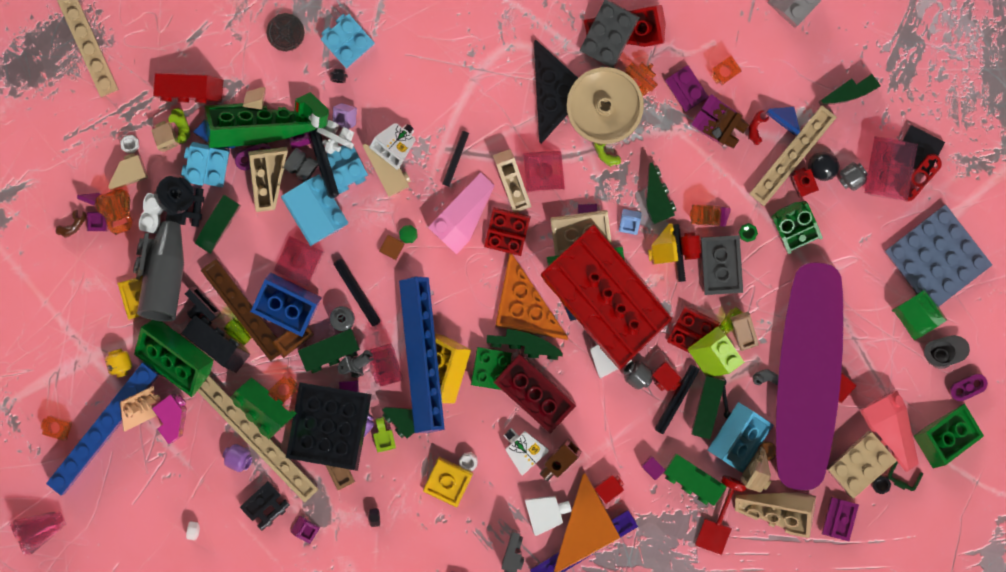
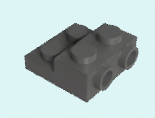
M515 529L512 530L501 565V569L504 572H517L518 569H522L524 563L522 552L516 550V548L520 549L523 537L520 536V531Z

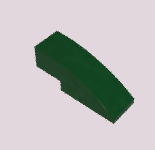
M873 74L858 84L853 79H850L820 100L819 104L834 105L856 100L869 94L881 85Z
M223 195L204 225L195 244L211 254L232 223L231 221L241 205L228 196Z
M706 375L691 435L706 439L711 438L725 380Z

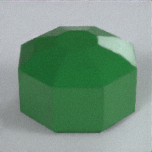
M750 223L742 225L738 232L740 239L745 242L755 240L758 235L756 226Z
M412 225L403 226L399 231L400 239L406 244L414 243L418 238L417 229Z

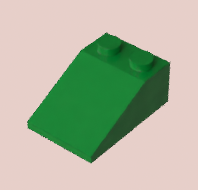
M965 404L950 411L914 435L915 440L933 469L947 465L984 437Z

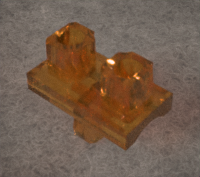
M632 62L626 68L627 71L625 73L633 78V80L637 79L641 82L639 88L642 96H645L658 85L653 80L656 76L651 70L654 65L651 63L647 67L642 62L637 66Z

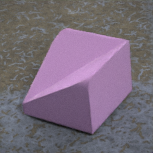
M343 103L333 107V122L339 124V127L350 129L356 125V107Z

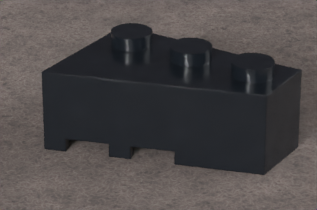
M195 315L181 334L221 366L237 373L250 354L239 347L240 344L233 338H227L225 336L226 333L219 327L215 329L211 326L212 322L205 316L200 318Z

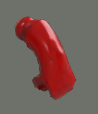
M764 110L757 112L749 125L748 139L753 141L754 145H759L762 142V138L757 130L758 125L769 120V116L764 120L760 118V114Z

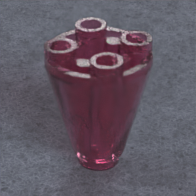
M54 511L16 519L10 524L14 537L20 538L18 542L23 555H31L63 529L62 526H65L66 522L60 511L56 513Z

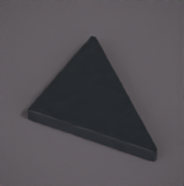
M535 40L534 56L539 143L542 144L568 115V94L578 77Z

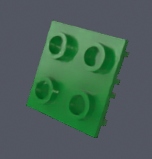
M477 347L471 385L501 390L494 381L511 362L512 353Z

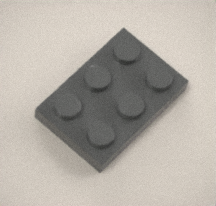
M604 0L580 51L610 68H615L640 17L609 0Z
M740 235L701 238L704 295L743 293Z

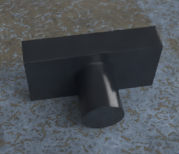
M193 286L185 293L194 303L187 311V315L191 319L195 315L199 316L203 313L210 321H213L221 314L196 286Z

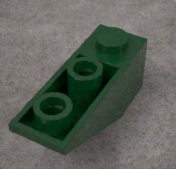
M652 162L648 168L645 208L654 225L675 216L674 212L677 210L672 200L669 201L666 195L669 193L666 184L661 183L659 179L661 172L658 165L654 166Z

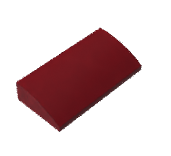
M520 352L494 381L501 390L550 434L576 407V403Z

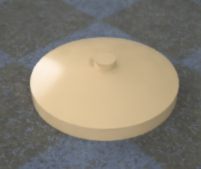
M610 67L595 68L581 75L572 85L567 98V114L572 127L581 137L596 144H614L629 137L638 127L644 110L643 96L637 83L625 72Z

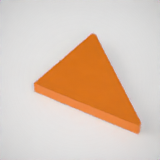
M509 254L495 326L568 340V336L514 256Z
M586 473L583 474L554 572H561L621 539Z

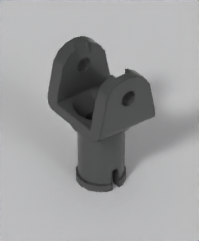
M366 350L357 358L346 356L338 364V372L340 374L351 372V376L354 378L363 376V367L374 360L373 354Z

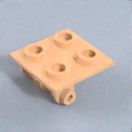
M153 386L120 402L124 432L157 416L152 408L161 402V398L159 395L155 396Z

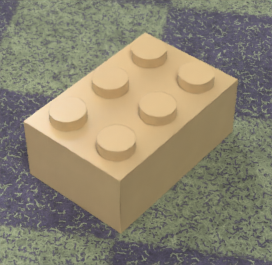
M867 431L828 465L826 470L845 492L854 499L897 460L873 432Z

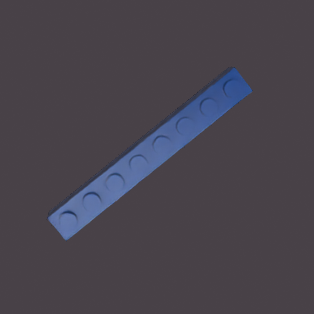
M412 277L400 280L399 285L415 433H432L445 430L430 284L429 277Z
M145 362L141 363L46 484L59 495H64L122 423L120 402L150 388L160 374Z

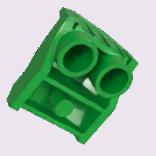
M806 201L792 203L778 210L771 217L788 254L816 239H823L818 224Z
M925 289L900 306L892 309V312L901 320L914 340L947 321L938 305Z

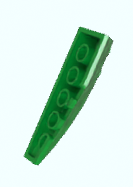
M243 103L204 106L209 148L268 143L318 129L311 124L307 117L304 115L298 116L294 111H290L285 107H278V110L267 109V106L263 105L262 109L243 107Z

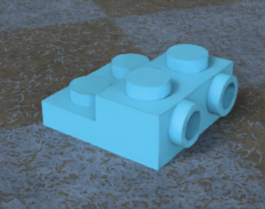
M342 14L335 21L337 25L332 29L328 27L321 33L323 36L321 41L347 69L375 43L350 14L347 16Z
M192 142L190 147L185 149L184 158H187V165H183L181 176L191 184L201 186L207 184L223 188L230 149L209 148V145Z
M342 145L339 152L327 153L339 194L349 190L348 186L353 183L359 185L365 182V177L369 176L354 146L350 149Z

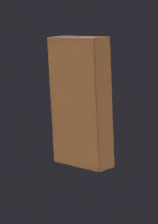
M749 311L731 317L740 350L744 351L758 346L759 343Z

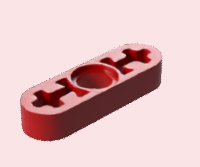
M927 155L900 186L899 196L903 201H912L940 170L942 161L938 155ZM930 159H937V166H931L929 172L932 173L928 175L927 171L922 169V167L925 166V168L927 169V167L930 165L928 161ZM917 173H924L926 179L924 182L918 183L914 179ZM910 181H912L915 186L919 187L918 189H916L915 187L911 189V196H903V189L908 190L912 186L909 183Z

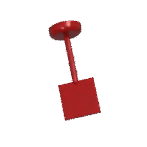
M723 475L721 482L730 489L718 520L714 522L704 519L695 542V546L720 555L723 553L732 528L721 523L734 490L744 492L747 489L741 480Z

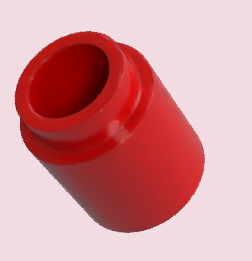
M695 232L684 233V237H680L682 256L684 255L685 260L699 259L701 254L700 235H696Z

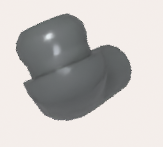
M764 369L753 375V382L756 385H761L764 382L770 381L778 385L779 375Z

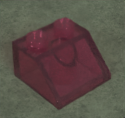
M561 151L523 153L527 193L565 189Z
M289 236L274 271L309 287L324 251Z
M393 343L370 349L374 358L370 365H374L376 370L373 373L376 384L379 383L381 387L403 380Z

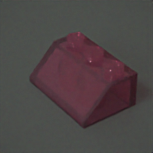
M875 136L864 193L870 196L908 201L918 144Z

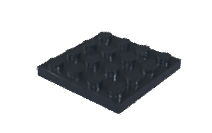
M299 382L294 410L297 414L293 417L286 458L358 471L372 394Z

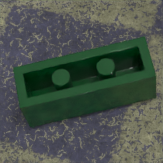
M349 329L300 349L298 353L306 372L311 370L313 374L323 370L321 366L329 363V366L340 363L339 359L342 357L357 356V351L361 349L353 330Z

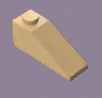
M367 144L362 145L389 198L409 188L408 183L411 180L406 171L402 173L400 168L398 170L371 150Z
M511 149L493 155L513 212H519L532 207Z

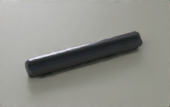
M318 129L309 132V136L327 195L332 199L337 197L339 192L325 146L322 144L321 134L317 132Z
M343 259L335 261V268L371 326L378 325L381 320Z
M690 365L683 377L681 385L677 388L655 427V430L660 434L665 433L700 371L698 367Z

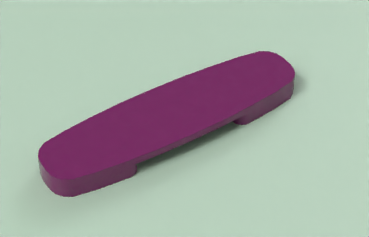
M807 263L796 272L790 293L781 347L776 409L777 470L781 482L785 486L797 490H812L818 487L824 480L838 410L843 355L842 277L839 271L832 265L825 263Z

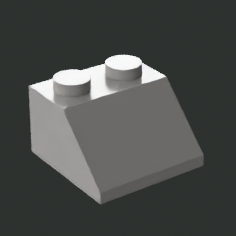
M769 0L767 3L796 28L821 0Z

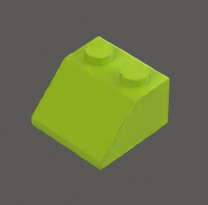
M716 327L687 349L705 376L715 377L730 374L745 363L726 334L719 327Z

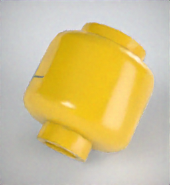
M122 348L108 352V356L105 357L108 373L116 375L117 378L128 375L127 371L133 367L129 353L123 351Z

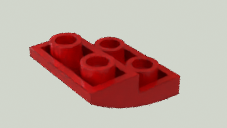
M494 207L484 247L521 256L531 216Z
M685 305L667 342L689 353L687 349L718 327L720 322Z

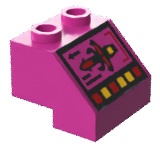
M171 394L152 408L163 423L157 429L168 444L174 443L183 436L187 409L184 406L186 402L181 395Z

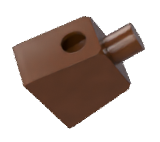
M568 438L544 463L546 467L540 472V475L546 481H549L554 475L558 478L579 458L582 451Z

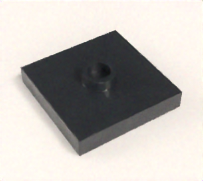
M910 125L893 160L915 170L927 155L936 154L939 156L945 142ZM930 159L928 161L930 165L927 169L925 166L922 167V169L927 171L928 175L930 174L929 169L931 166H934L937 159Z

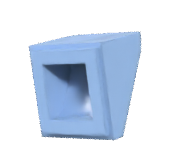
M623 209L619 232L637 235L642 213Z

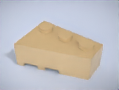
M286 147L248 151L256 212L275 210L288 152Z

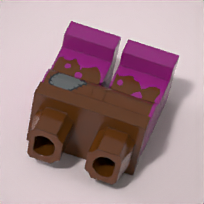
M712 94L690 125V127L721 146L726 145L733 149L739 141L738 138L731 135L734 128L744 134L749 126L742 119L741 114L725 105Z

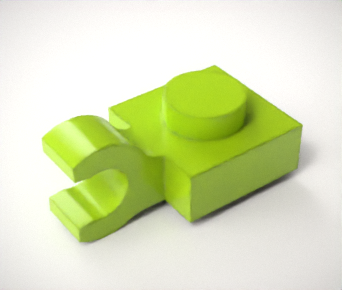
M384 417L376 418L378 432L373 433L377 453L396 449L392 429L386 430Z

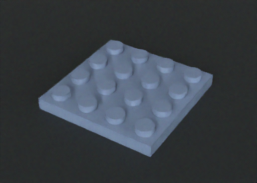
M946 204L884 251L913 290L919 294L925 289L938 307L992 266L991 262Z

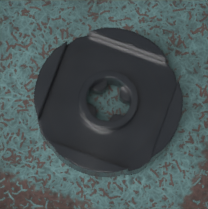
M168 176L158 184L154 192V198L161 209L169 215L184 213L192 205L194 190L186 179ZM170 192H177L179 194L177 196L178 199L173 198Z

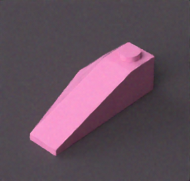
M480 173L428 228L457 254L470 241L495 185Z

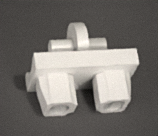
M328 120L326 127L318 128L317 130L318 133L330 138L329 140L324 139L322 142L325 145V151L329 154H332L334 151L339 152L341 147L338 146V143L352 149L354 144L351 143L354 132L343 127L339 136L335 135L340 125L331 120Z

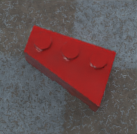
M155 73L153 96L159 97L162 102H172V99H178V102L189 103V100L206 104L207 101L222 102L224 80L208 75Z

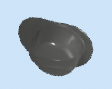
M947 336L929 342L925 346L924 356L928 363L935 368L945 369L952 364L965 360L969 355L970 347L968 342L961 336Z

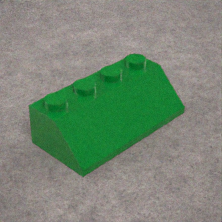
M151 320L140 329L134 355L190 397H193L209 376L214 359L162 321Z

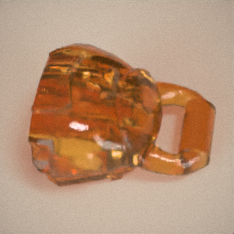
M126 190L110 191L96 198L95 207L98 213L102 214L106 220L110 232L117 235L131 229L132 218L129 214L131 200ZM123 218L127 220V223L113 228V222Z

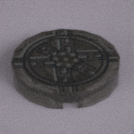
M288 13L278 14L272 18L266 31L270 44L283 52L295 50L303 42L305 36L304 25L300 19Z

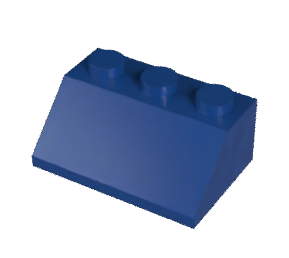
M270 272L265 278L250 312L302 337L322 297Z

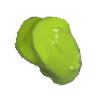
M176 108L171 111L168 120L170 123L174 122L178 127L177 140L183 144L190 138V129L183 110Z
M593 143L598 157L606 165L611 167L621 163L620 156L605 153V145Z

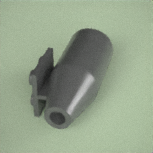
M163 221L154 239L148 238L149 233H145L144 238H140L137 246L136 255L140 256L136 258L133 273H137L136 280H140V277L143 276L137 314L143 318L155 321H174L176 319L184 269L182 234L179 223Z

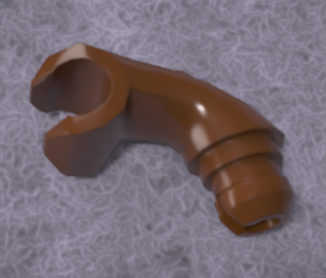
M75 210L72 214L74 223L71 226H57L56 234L67 238L76 233L85 221L86 213L83 211L82 217L78 218V210Z

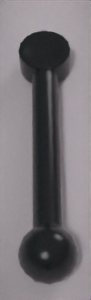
M725 380L722 394L725 408L724 417L728 418L731 412L728 409L725 388L727 381Z

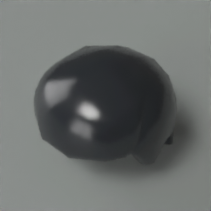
M827 152L814 154L808 163V169H811L814 178L820 181L832 180L838 174L840 167L837 158Z

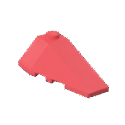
M898 390L878 398L860 410L868 427L872 432L878 433L881 437V443L884 446L888 445L892 450L893 457L906 472L919 464L907 408Z

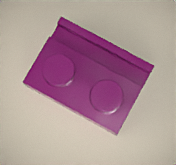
M688 65L664 80L684 112H687L709 97Z
M831 497L821 534L849 542L859 504Z

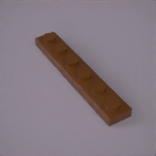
M213 260L200 270L270 362L278 357L280 353L272 344L277 337L260 316L250 312L253 306L218 260Z

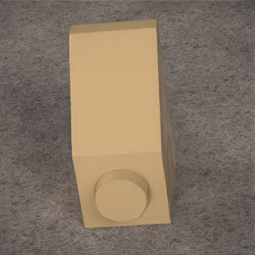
M162 121L154 125L155 129L151 131L158 150L165 152L181 145L177 140V135L171 123Z
M135 153L124 156V160L119 162L108 186L110 190L113 191L148 178L141 156H135Z

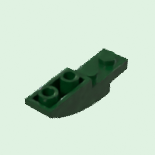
M507 329L506 336L487 335L486 343H490V347L501 348L502 344H508L510 349H521V346H525L524 354H528V358H539V355H547V359L558 360V356L563 357V353L554 345L526 332Z

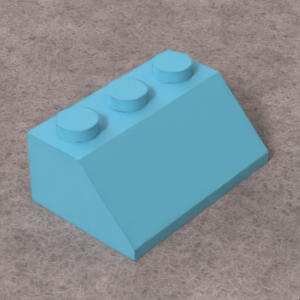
M319 174L281 196L310 246L338 232L349 224L334 198L328 197L324 182Z
M738 402L707 451L743 473L757 452L758 447L763 443L774 425Z

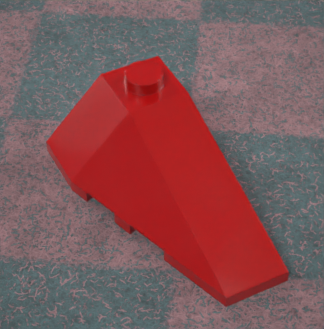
M662 5L630 11L640 18L627 45L648 47L664 43L666 22ZM595 18L584 20L586 35Z

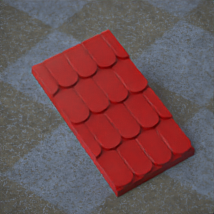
M594 224L541 273L544 282L559 297L563 305L581 323L585 331L600 346V349L619 370L630 362L672 321V317Z

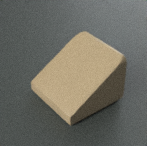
M266 87L247 91L243 107L262 109Z

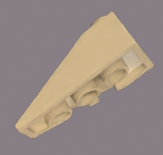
M763 447L759 448L740 477L746 488L757 492H762L763 489L767 490L772 482L770 480L771 473L766 451Z
M799 492L736 495L735 511L755 520H765L769 522V526L775 527L777 525L784 528L785 532L790 535L810 538L816 496Z

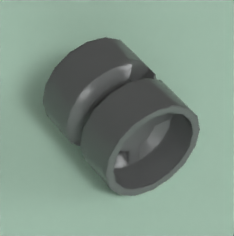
M296 148L284 164V169L291 174L296 173V177L302 182L307 181L318 167V162L311 157L306 158V153L299 148Z

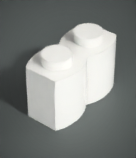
M147 193L143 201L144 212L139 219V230L157 234L161 225L160 215L164 210L157 204L154 194Z

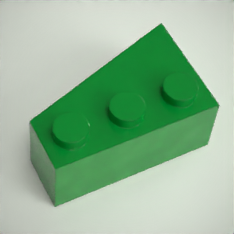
M251 377L230 398L233 400L234 405L246 414V418L253 422L259 429V432L269 440L297 413L293 410L289 412L282 406L283 402L281 400L275 401L268 395L269 391Z
M676 453L665 468V479L673 484L677 481L683 485L682 490L690 495L692 492L699 496L697 499L705 505L709 502L715 506L727 486Z

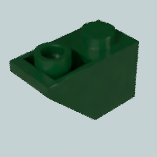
M385 407L382 409L384 412L382 416L389 424L391 422L394 423L397 427L395 431L401 438L405 436L408 439L415 433L412 409Z

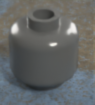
M852 162L840 171L842 178L839 181L845 189L849 187L855 191L867 182L869 174L860 163Z
M340 306L335 308L330 314L331 325L338 331L349 330L355 323L354 312L348 307Z
M630 362L624 369L625 381L635 389L647 388L651 384L652 371L642 362Z

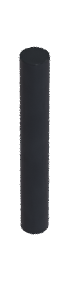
M462 131L442 185L449 187L469 136L468 132Z
M675 224L673 225L674 231L672 232L676 238L678 261L676 262L678 282L686 281L682 256L680 226Z

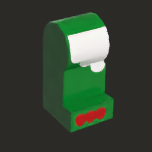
M311 92L295 99L294 112L298 116L304 115L316 128L327 126L329 110Z

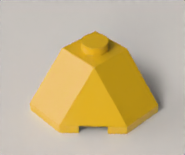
M673 223L668 224L651 245V249L648 250L649 261H653V265L678 261L676 238L672 232L674 231Z

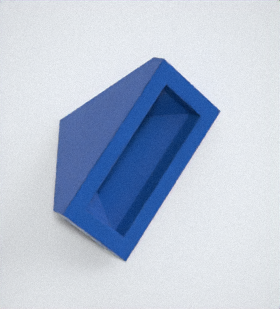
M795 107L772 108L765 113L793 135L797 136L800 133Z

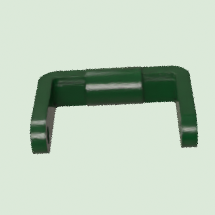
M896 461L887 475L888 479L894 482L895 486L903 490L906 488L910 491H915L924 473H919L913 487L907 485L908 483L892 477L898 464Z

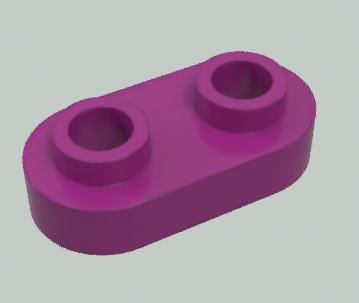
M267 143L255 144L238 152L235 156L236 166L240 170H249L248 151H255L261 148L271 149V147ZM247 157L248 161L246 163H243L241 161V158Z
M973 374L954 383L950 388V395L956 401L967 400L986 390L988 385L987 379L981 374ZM975 380L980 382L978 387H975L973 384ZM958 388L962 389L961 395H957L956 390Z

